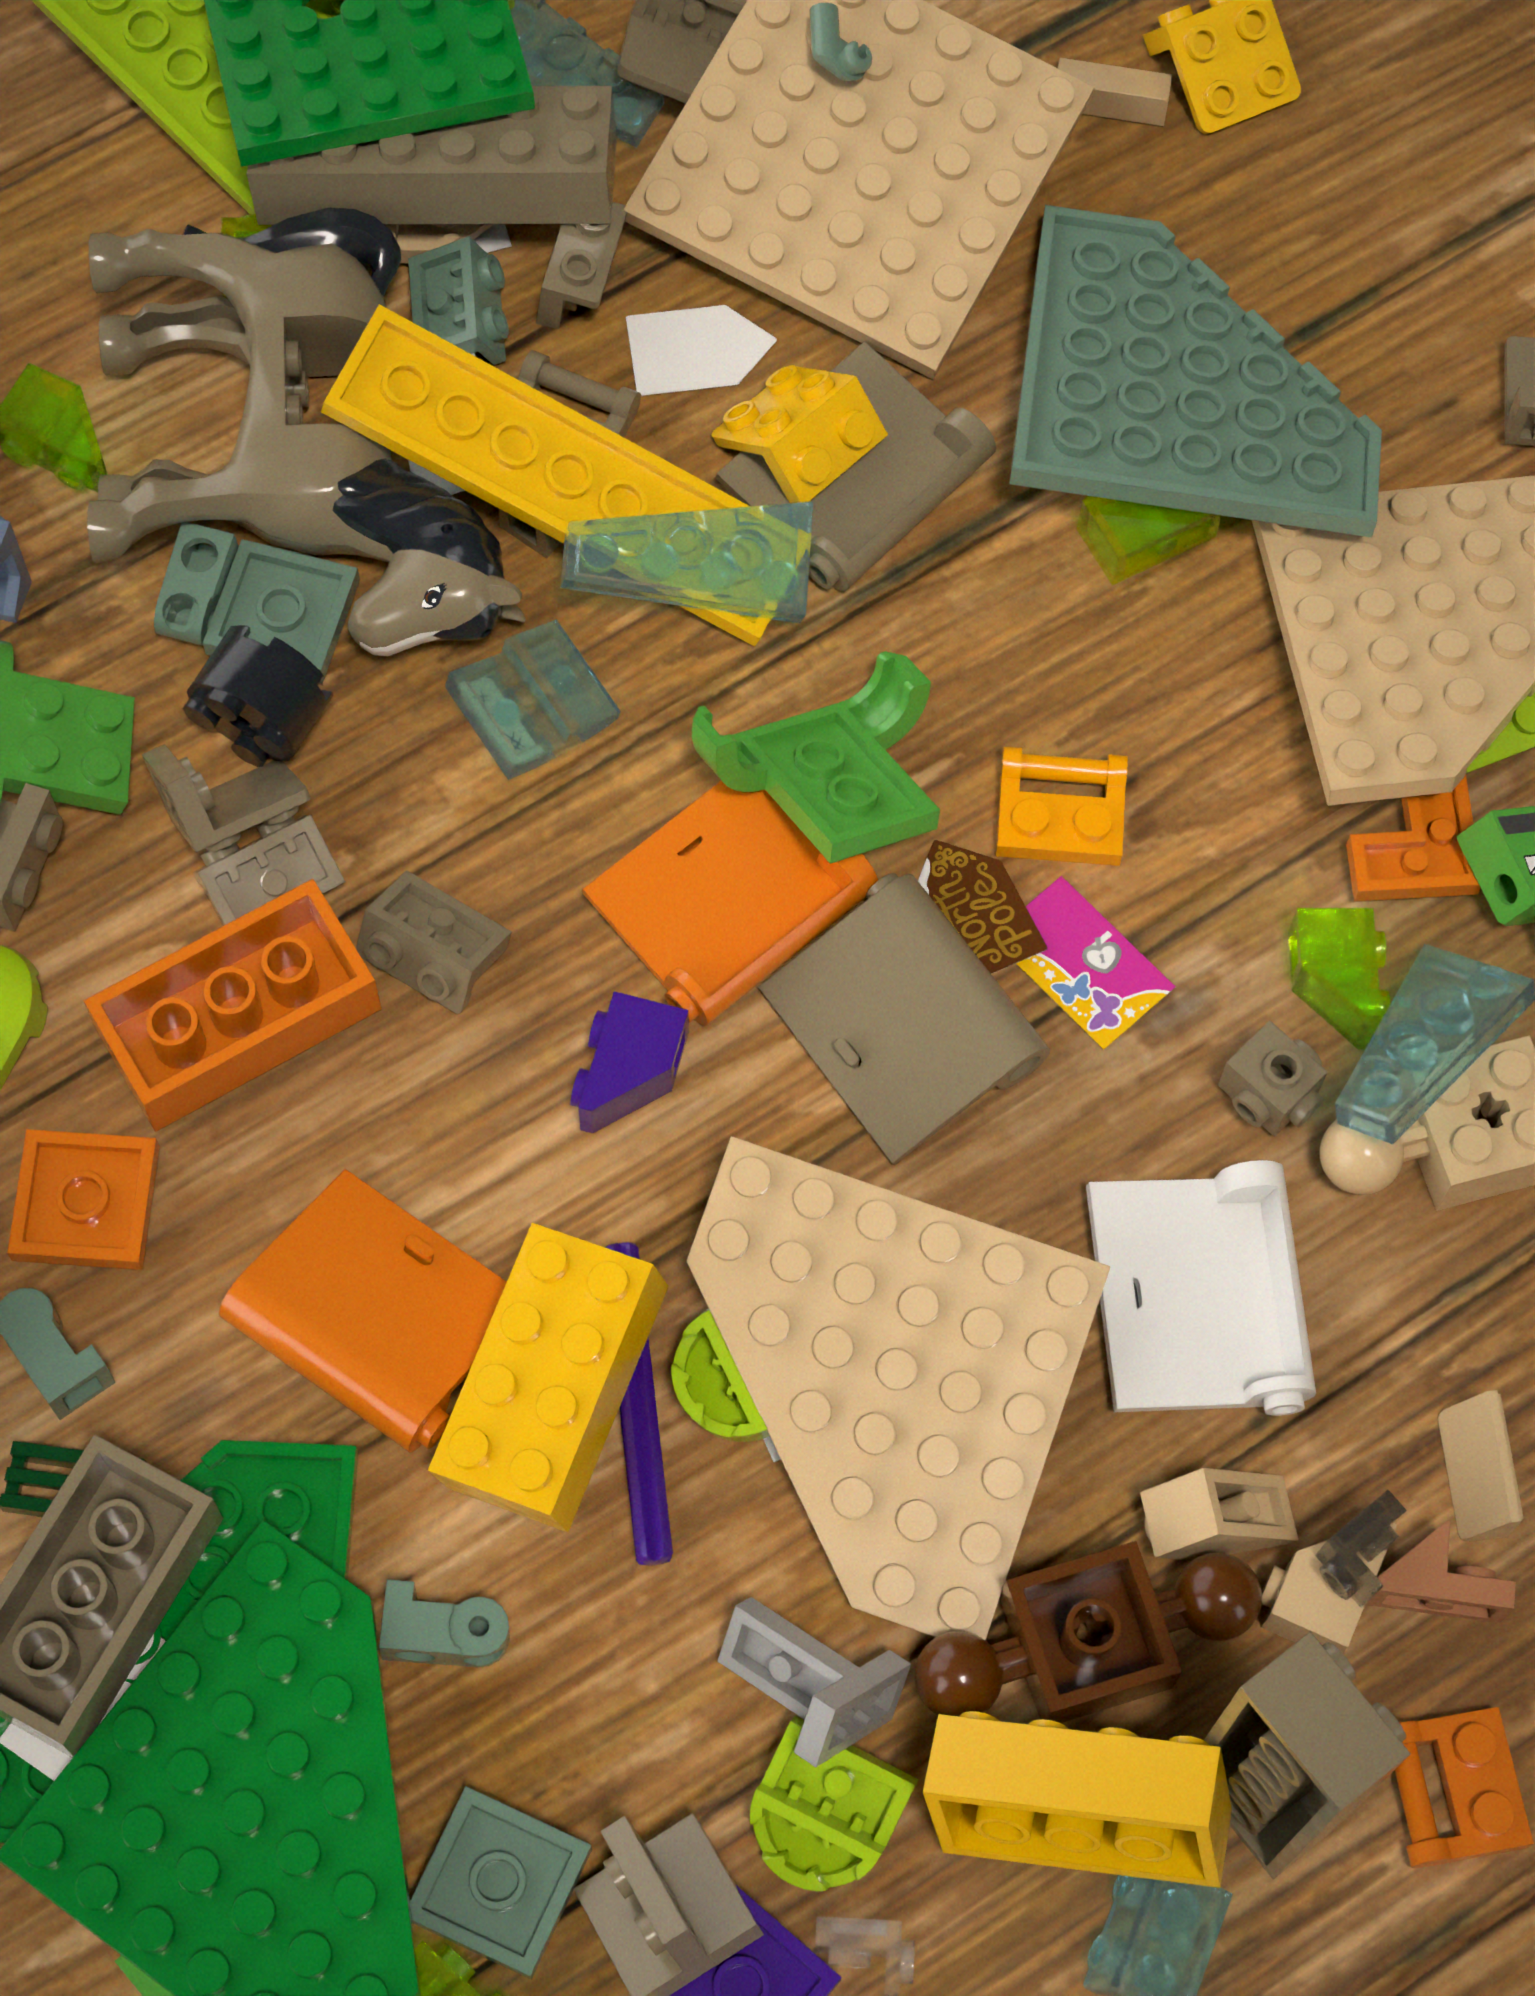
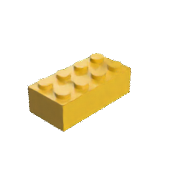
M531 1223L428 1471L448 1489L569 1533L669 1287L654 1264Z
M976 1711L964 1712L960 1716L938 1714L923 1795L943 1853L1221 1888L1232 1812L1221 1747L1210 1746L1204 1740L1192 1736H1175L1166 1741L1140 1738L1129 1730L1114 1727L1101 1729L1097 1733L1071 1730L1059 1722L1045 1719L1033 1720L1028 1725L1002 1722L989 1714Z

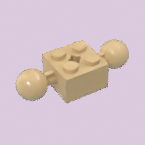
M1530 1035L1407 1067L1394 1093L1404 1122L1392 1125L1388 1120L1375 1113L1364 1111L1348 1113L1335 1120L1328 1127L1320 1145L1321 1165L1330 1181L1346 1192L1359 1195L1372 1194L1386 1188L1399 1174L1403 1162L1417 1159L1436 1211L1535 1185V1048Z

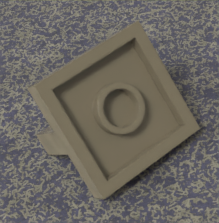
M693 1813L646 1843L625 1816L601 1830L613 1856L603 1861L604 1870L574 1888L577 1897L631 1996H669L764 1935L702 1825Z

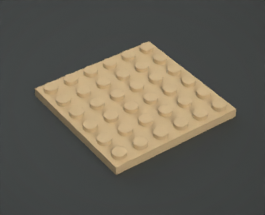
M747 0L624 207L623 211L627 212L625 222L861 343L865 341L874 350L934 380L1090 102L1095 87L924 0ZM818 3H832L836 5L839 11L840 38L847 43L856 41L859 47L865 44L872 54V64L865 71L862 78L855 81L840 80L814 60L811 51L810 8Z

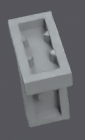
M752 1597L735 1605L717 1661L804 1719L794 1753L814 1767L824 1763L892 1720L911 1663L888 1650L859 1668Z

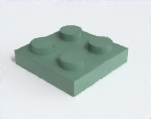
M241 539L203 641L206 655H212L231 626L245 625L250 627L251 633L248 638L268 646L272 639L276 637L303 654L322 672L324 676L319 683L323 684L360 581L358 568Z
M465 1786L410 1900L412 1923L532 1980L593 1850L592 1845Z

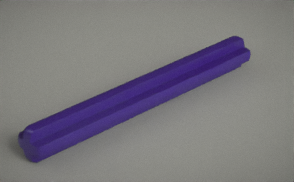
M615 1243L605 1247L640 1259L639 1248L634 1243ZM648 1336L619 1409L636 1561L639 1565L653 1566L670 1562L673 1548Z

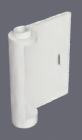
M1267 1160L1242 1162L1226 1167L1214 1179L1089 1182L1086 1185L1095 1261L1111 1266L1100 1297L1114 1412L1264 1407L1265 1414L1282 1416L1304 1410V1401L1316 1395L1283 1165ZM1134 1283H1135V1285H1136V1287H1137V1295H1138V1302H1139V1308H1138V1309H1137V1306H1136Z

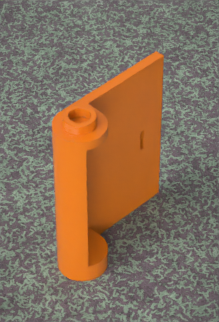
M720 781L583 888L582 894L667 989L668 992L665 993L667 1003L670 1006L688 1010L689 1023L695 1020L699 1024L707 1026L866 897L868 890L878 881V878L863 854L830 864L765 789L755 792H741L729 788Z
M344 1169L236 1279L221 1303L219 1316L409 1453H412L421 1445L431 1449L441 1439L451 1416L446 1412L451 1393L468 1375L507 1281L354 1174Z

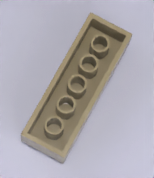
M532 86L535 109L249 165L247 177L258 225H275L287 218L325 208L357 209L375 216L383 224H611L617 144L612 86Z
M1311 1631L1239 1688L1204 1739L1210 1746L1221 1747L1232 1806L1230 1826L1273 1880L1332 1833L1411 1754L1402 1743L1406 1739V1734L1395 1716L1379 1702L1371 1706L1352 1682L1356 1679V1674L1348 1659L1332 1643L1326 1642L1321 1645Z

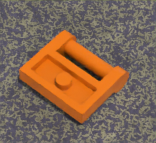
M1499 1707L1422 1721L1400 1722L1406 1734V1739L1402 1743L1411 1754L1394 1771L1412 1844L1406 1846L1411 1868H1423L1529 1848L1534 1844ZM1430 1744L1433 1746L1455 1837L1439 1838L1417 1750L1419 1746Z

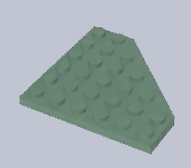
M1045 205L1009 484L1372 538L1377 524L1382 429L1366 414L1360 418L1353 414L1339 400L1341 391L1309 361L1301 365L1283 348L1285 338L1254 309L1246 313L1228 296L1230 287L1200 258L1191 261L1174 245L1176 236L1160 221Z

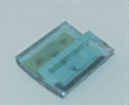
M557 619L506 638L501 653L449 672L445 688L508 780L539 767L585 742L616 721L621 713Z

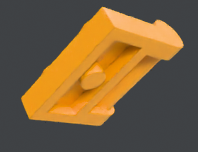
M1003 746L996 856L1120 866L1123 854L1128 756L1108 754L1107 760L1034 755L1022 754V747ZM1020 778L1105 785L1104 798L1024 792L1019 791Z

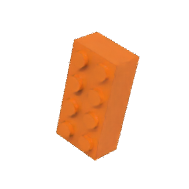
M314 879L297 886L83 1000L96 1031L155 1132L382 1009L374 977Z

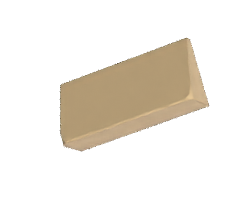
M1066 58L1059 59L1058 69L1095 87L1092 98L1083 114L1164 126L1170 95L1171 74Z
M1497 1390L1486 1391L1448 1407L1439 1413L1438 1416L1458 1536L1463 1541L1506 1538L1524 1519L1501 1394H1498Z

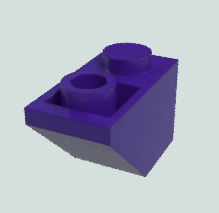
M613 992L608 1012L598 1010L592 1023L588 1047L596 1049L590 1070L579 1069L571 1094L570 1105L578 1107L581 1131L594 1133L672 1091L689 1035L688 1010Z

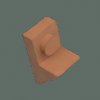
M1446 1521L1377 1577L1366 1605L1501 1623L1514 1609L1516 1582L1496 1579V1572L1494 1570L1478 1566H1461L1455 1569V1573H1448L1450 1521Z

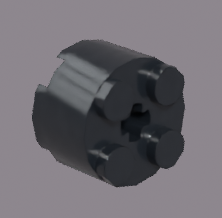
M231 626L188 688L187 694L189 699L182 709L186 716L195 724L208 730L215 728L222 735L233 741L234 743L231 746L233 752L249 764L263 767L267 759L289 761L332 699L333 692L320 690L317 685L324 676L322 672L303 654L284 641L274 637L270 644L266 646L248 638L251 633L249 626Z

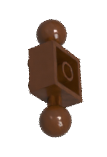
M1137 1541L1011 1578L1005 1581L1000 1601L1013 1638L991 1645L975 1634L962 1631L949 1632L934 1638L925 1646L918 1657L915 1666L916 1689L926 1707L936 1715L960 1716L962 1713L969 1711L985 1713L997 1700L1002 1684L1026 1677L1039 1718L1059 1723L1173 1689L1182 1674V1669L1169 1633L1188 1628L1196 1635L1212 1641H1226L1242 1635L1255 1623L1262 1605L1260 1582L1251 1567L1238 1557L1226 1553H1208L1195 1558L1181 1571L1175 1589L1155 1594ZM1086 1623L1091 1633L1102 1631L1104 1636L1097 1647L1088 1646L1086 1642H1081L1076 1637L1080 1624Z

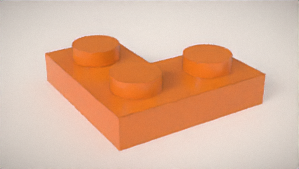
M1466 774L1452 792L1402 797L1406 831L1350 834L1346 848L1354 902L1478 895L1481 890L1456 837L1474 824Z

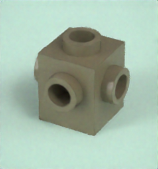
M1269 1020L1226 1062L1218 1086L1233 1099L1232 1104L1235 1110L1246 1122L1255 1127L1263 1126L1275 1137L1290 1121L1297 1128L1302 1126L1320 1107L1324 1098L1318 1093L1327 1075V1071L1322 1067L1318 1054L1307 1043L1299 1039L1292 1040Z

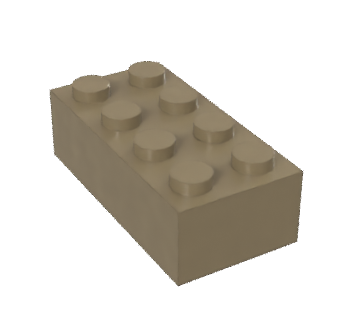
M94 1434L0 1584V1717L66 1755L74 1757L98 1727L221 1524L223 1517L213 1498Z

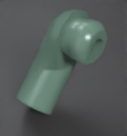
M832 3L813 5L810 8L811 51L814 60L840 80L855 81L862 78L865 71L872 64V54L865 44L859 47L856 41L847 43L840 38L839 11L836 5Z

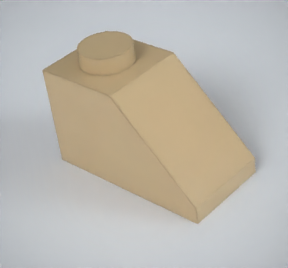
M1201 1468L1140 1492L1145 1512V1531L1152 1544L1155 1558L1194 1560L1208 1553L1236 1554L1287 1545L1298 1541L1284 1478L1280 1475Z
M1383 1519L1296 1551L1285 1570L1274 1565L1262 1590V1605L1268 1607L1269 1610L1261 1628L1294 1643L1311 1631L1321 1645L1330 1642L1344 1653L1350 1644L1397 1524Z

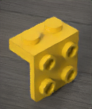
M1209 0L1211 8L1194 15L1190 4L1157 16L1161 28L1143 34L1150 56L1170 49L1195 125L1201 133H1213L1296 100L1299 97L1301 86L1272 0Z
M795 365L786 366L774 372L766 380L765 384L767 387L751 400L741 402L729 409L723 416L724 422L711 434L719 447L762 455L789 503L801 507L806 505L888 436L856 376L796 367Z

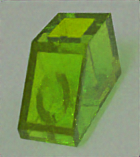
M28 363L0 405V444L2 451L11 460L22 466L31 467L35 464L53 472L62 483L75 490H84L86 487L98 493L100 475H107L108 473L81 386Z
M1297 908L1288 931L1291 991L1358 1050H1371L1381 1028H1388L1391 1015L1388 989H1379L1378 969H1383L1385 966L1386 937L1384 931H1375L1374 908Z

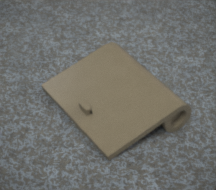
M865 341L830 372L854 375L858 378L888 436L803 507L789 503L762 455L741 451L716 474V480L735 498L808 537L810 541L805 545L806 549L801 557L805 562L807 572L821 587L825 589L833 587L840 591H846L996 452V443L991 432L976 415L964 408H955L945 416Z
M891 873L878 880L868 890L866 894L868 900L758 988L892 1164L896 1165L993 1087L997 1086L999 1089H1006L1029 1076L1046 1060L1050 1054V1048L914 875L906 874L898 877L896 873ZM859 1057H860V1059H861V1065H860V1066L858 1065V1063H859Z

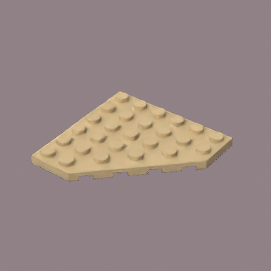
M1535 475L1381 491L1378 494L1377 524L1372 538L1252 520L1327 805L1452 792L1465 777L1468 766L1481 751L1485 752L1512 720L1513 713L1528 695L1532 696L1535 692Z
M731 1136L687 1263L753 1402L767 1427V1431L851 1607L934 1637L949 1632L962 1631L975 1634L986 1640L1111 1266Z

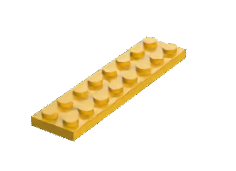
M380 304L323 402L321 413L754 647L761 639L806 549L805 545L810 541L808 537Z

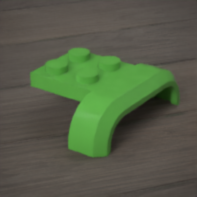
M0 640V803L2 791L21 794L25 783L50 790L52 798L56 802L121 815L128 803L135 697L13 671V646L10 642Z
M887 651L881 652L877 656L876 666L868 683L857 694L845 701L740 733L720 735L712 726L713 715L704 705L699 706L692 723V742L694 748L726 786L736 791L755 792L765 789L830 864L936 830L938 827L940 809L886 751V749L897 743L911 730L923 713L929 698L931 681L907 656Z

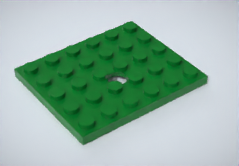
M204 0L241 167L535 109L533 88L508 0H344L340 7L341 14L327 19L318 18L313 9L305 7L310 0Z

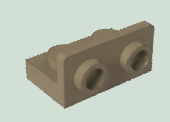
M616 202L612 203L611 224H561L542 284L536 324L559 329L565 309L576 311L578 305L592 309L599 307L627 215V212L623 211L625 205Z
M311 814L304 815L296 820L292 816L283 822L272 825L261 823L256 826L261 835L259 839L241 848L235 842L217 851H207L200 855L205 866L193 872L198 884H202L223 926L311 879H314L322 894L345 882Z
M406 870L365 909L356 950L361 958L375 967L397 978L452 1012L460 1014L468 1006L474 982L507 950L512 931Z

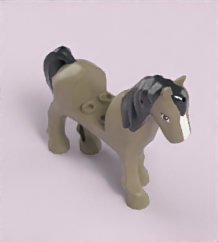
M325 208L287 218L259 233L241 238L223 233H206L189 224L184 229L182 235L160 233L152 229H146L126 237H120L109 232L90 234L89 266L93 290L96 294L115 292L129 281L140 277L179 276L203 281L216 287L224 294L184 304L147 303L134 316L121 314L100 316L99 348L102 368L106 376L130 375L146 359L174 349L188 347L208 348L229 353L250 365L249 383L237 443L230 462L222 469L212 474H205L187 469L170 460L154 459L134 476L120 474L100 475L98 500L89 501L87 510L89 547L92 560L95 563L118 559L132 544L144 535L163 527L196 520H229L244 527L273 546L311 555L350 554L388 562L389 565L382 577L355 601L347 626L353 640L361 648L373 655L390 656L419 644L434 641L483 639L493 631L500 619L525 622L526 617L516 605L522 599V592L514 584L505 580L500 543L472 507L456 499L448 491L412 472L405 471L401 466L392 461L390 449L343 424H303L302 407H309L308 377L339 375L378 305L386 307L384 295L396 275L401 262V248L392 231L375 216L357 209Z

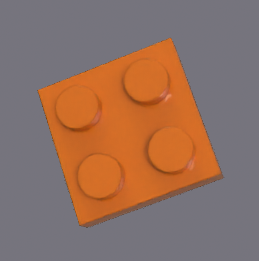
M26 1129L7 1251L10 1259L18 1262L143 1270L160 1148L157 1139Z

